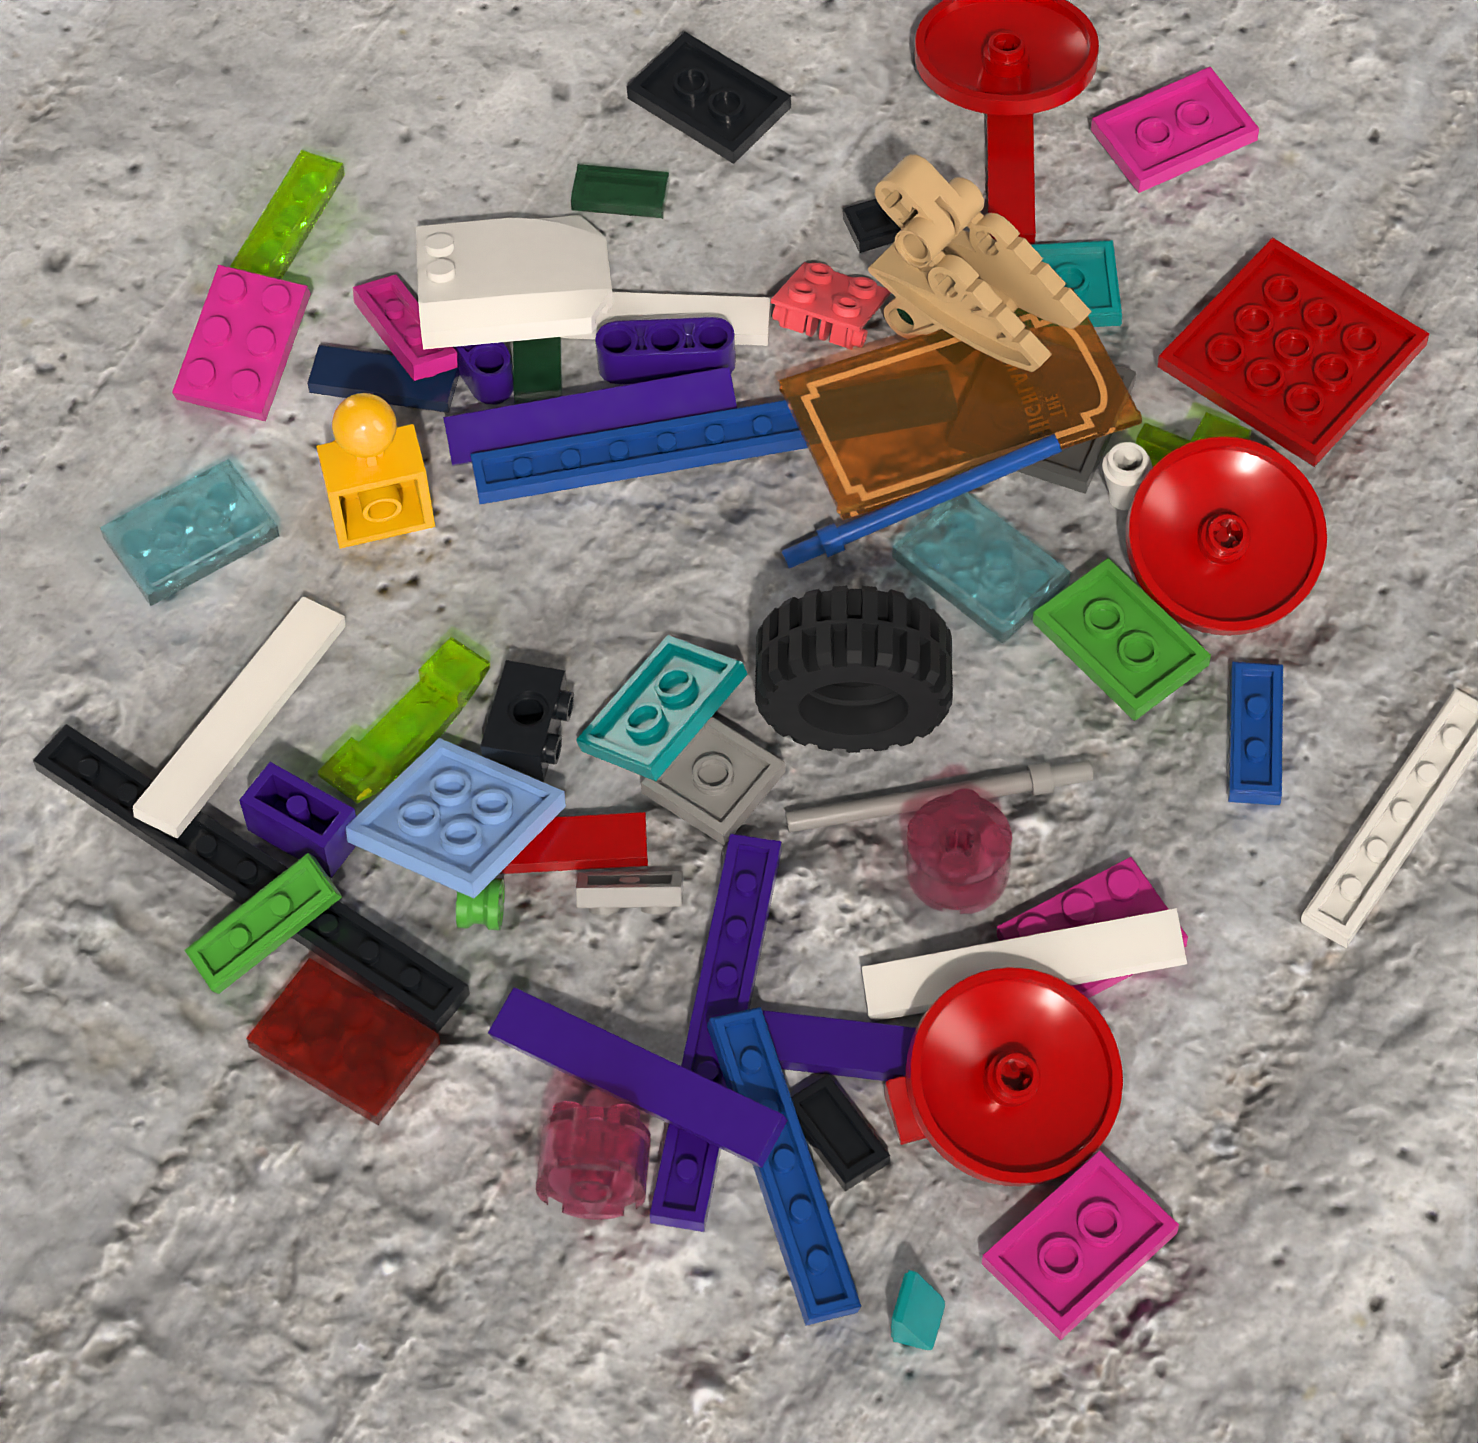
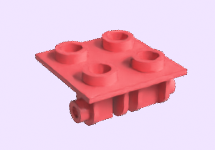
M804 262L771 298V303L775 304L772 319L779 321V326L799 333H804L806 330V335L810 337L816 332L821 319L819 340L826 341L831 332L830 343L850 350L854 346L862 348L868 332L863 327L890 296L891 292L887 288L878 286L872 279L866 277L853 278L835 272L830 266L823 263Z

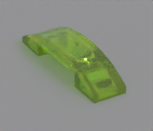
M450 637L418 669L420 681L360 741L351 737L317 771L318 776L356 803L378 793L401 775L452 724L482 683L490 669V662L453 637Z

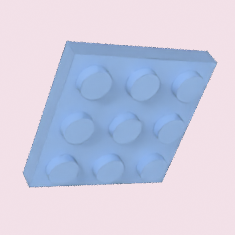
M438 738L346 826L347 842L474 899L566 807L565 791Z

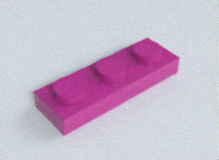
M396 274L353 287L355 305L413 381L458 368L457 351L453 347L423 350L419 304Z

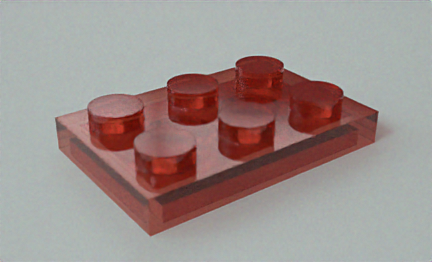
M311 958L306 961L246 1038L250 1049L376 1125L381 1123L440 1045L438 1033Z

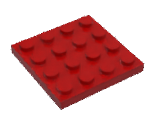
M1272 237L1163 350L1158 357L1157 367L1315 467L1425 348L1429 333Z

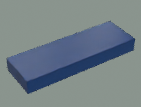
M1232 662L1228 802L1280 805L1282 798L1283 665Z

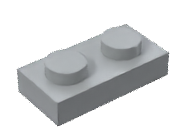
M683 871L587 872L578 874L576 908H589V912L593 914H614L619 912L620 908L641 907V911L648 914H663L670 912L672 907H682Z

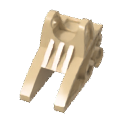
M910 154L904 157L875 187L877 202L901 230L895 236V241L868 267V271L895 296L885 306L883 312L886 322L898 335L907 339H913L943 329L989 356L1009 365L1034 372L1052 354L1031 331L1024 329L1026 325L1015 315L1016 309L1020 308L1045 321L1070 329H1074L1081 324L1092 312L1071 288L1064 287L1066 283L1048 263L1041 262L1043 258L1025 238L1018 237L1020 233L1006 218L996 213H988L986 215L981 213L984 208V198L979 188L970 180L956 177L947 182L925 158ZM967 226L970 229V231L967 232L963 229ZM897 309L908 313L914 325L906 323L898 314Z

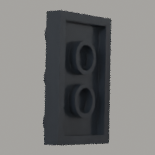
M687 32L682 33L627 86V98L733 164L791 109V95Z

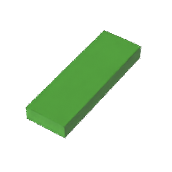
M307 853L184 951L210 989L220 994L341 899L342 895L316 858Z

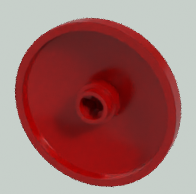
M943 0L923 17L915 37L916 67L928 87L940 97L959 107L991 115H1028L1061 106L1078 96L1089 85L1095 75L1098 63L1099 40L1096 29L1089 18L1067 0Z
M1210 437L1187 443L1173 450L1149 471L1138 487L1128 511L1126 547L1130 565L1139 585L1175 621L1204 633L1226 636L1243 635L1265 629L1279 622L1297 608L1311 592L1325 561L1327 528L1323 508L1315 490L1305 475L1285 456L1272 448L1252 440L1237 437Z
M1006 967L982 971L963 979L944 992L929 1007L917 1025L910 1042L906 1063V1085L911 1109L920 1129L933 1148L957 1169L976 1179L996 1185L1022 1187L1037 1185L1059 1178L1079 1167L1099 1149L1110 1133L1119 1112L1123 1090V1070L1117 1043L1111 1029L1097 1008L1082 993L1050 974L1026 968Z

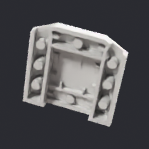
M581 215L541 219L501 218L415 226L418 304L423 350L592 334L596 329L597 316L600 313L607 314L613 306L606 237Z

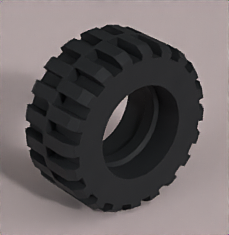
M847 585L833 586L832 590L823 592L820 589L806 592L802 598L792 597L784 601L779 608L775 607L758 629L756 635L755 703L758 706L759 713L767 724L773 727L775 732L783 737L790 735L796 743L804 746L808 744L817 745L818 749L832 751L833 748L846 749L847 753H860L861 749H873L874 752L888 750L891 745L898 744L901 747L913 743L917 736L924 738L932 733L934 728L939 726L949 713L953 700L951 631L946 626V622L934 609H930L925 602L916 597L910 600L906 598L903 592L892 589L888 592L878 591L877 587L863 585L862 589H848Z

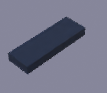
M319 345L307 384L309 393L347 398L357 393H370L381 397L390 405L449 413L460 373L458 366V368L439 373L435 376L413 381L394 355Z

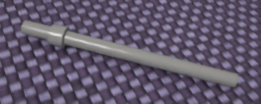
M1090 760L1050 767L1049 762L1028 765L1027 771L785 812L788 832L790 833L1031 791L1033 796L1053 793L1054 787L1093 781V770Z

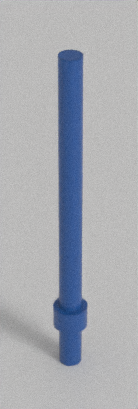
M1055 434L1049 435L836 527L835 523L818 529L816 530L817 536L782 550L785 562L790 569L823 554L828 558L845 551L844 545L1058 454L1062 452Z

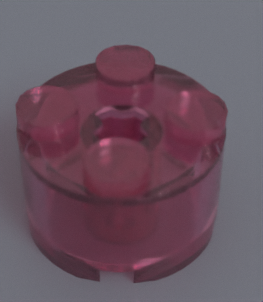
M968 788L955 790L952 794L939 796L924 804L909 821L907 828L906 867L908 882L915 895L932 909L942 912L943 908L960 910V914H973L982 911L1001 897L1010 875L1012 831L1005 815L994 804L981 798L978 793Z
M572 1101L556 1103L553 1106L552 1115L547 1118L542 1127L535 1185L536 1193L540 1200L548 1205L549 1197L563 1203L562 1213L577 1218L593 1220L614 1219L624 1216L625 1206L633 1203L636 1204V1210L641 1207L646 1199L651 1134L645 1124L640 1121L639 1110L628 1104H615L606 1108L582 1106Z

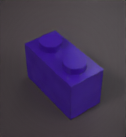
M272 762L267 764L239 799L248 831L299 860L307 853L311 854L331 878L356 847L347 842L346 826L356 817L355 809Z

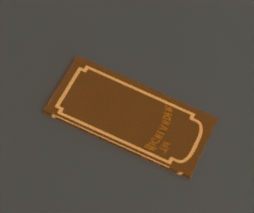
M1017 308L1014 313L1026 325L1024 329L1031 331L1052 354L1034 372L1004 363L969 346L941 329L927 335L916 336L780 379L779 391L783 394L841 519L845 520L887 506L1052 434H1055L1062 450L1142 424L1141 412L1132 400L1089 317L1087 316L1074 329H1070L1045 321Z

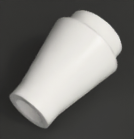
M1124 442L1115 445L1105 455L1102 463L1109 490V502L1119 510H1128L1138 487L1152 469L1151 459L1141 446L1131 442Z

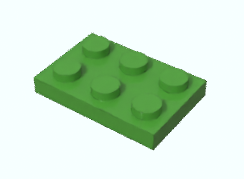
M1109 558L1033 612V624L1134 721L1210 664L1211 654Z

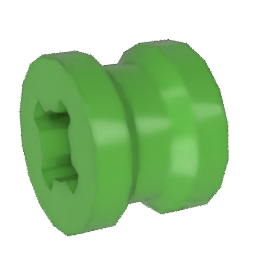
M494 878L474 899L457 891V928L468 929L473 924H484L488 930H501L505 902L504 879Z

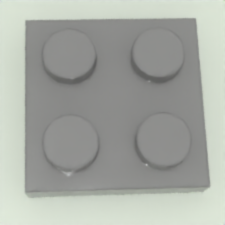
M711 717L657 781L644 778L641 782V792L722 845H725L729 840L730 834H734L784 775L785 762Z

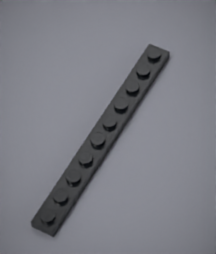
M67 724L33 759L38 772L241 905L288 869L201 811L198 812L178 839L135 818L133 806L154 780ZM340 901L335 902L291 937L437 1034L470 995L468 984Z

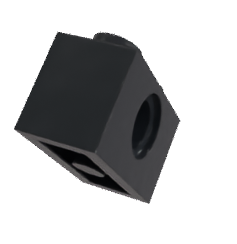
M509 660L505 661L480 745L483 757L544 782L549 764L556 765L560 757L562 735L558 734L561 721L569 722L574 706V692L567 689L565 670ZM530 719L538 720V722L530 725L521 724L523 721Z

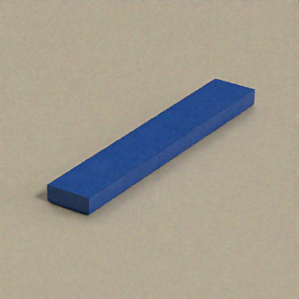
M761 1007L710 1018L707 1028L727 1088L783 1114L788 1120L763 1167L760 1168L754 1164L752 1165L805 1326L858 1313L861 1304Z

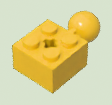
M357 393L344 399L336 408L332 419V432L335 440L330 443L316 445L339 549L435 527L426 469L414 424L397 427L396 417L391 406L377 395Z

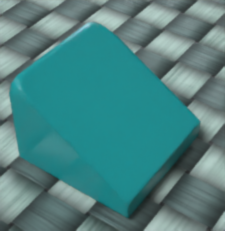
M908 1270V1273L904 1274L892 1316L891 1337L893 1342L928 1351L932 1350L935 1345L945 1309V1300L915 1271Z

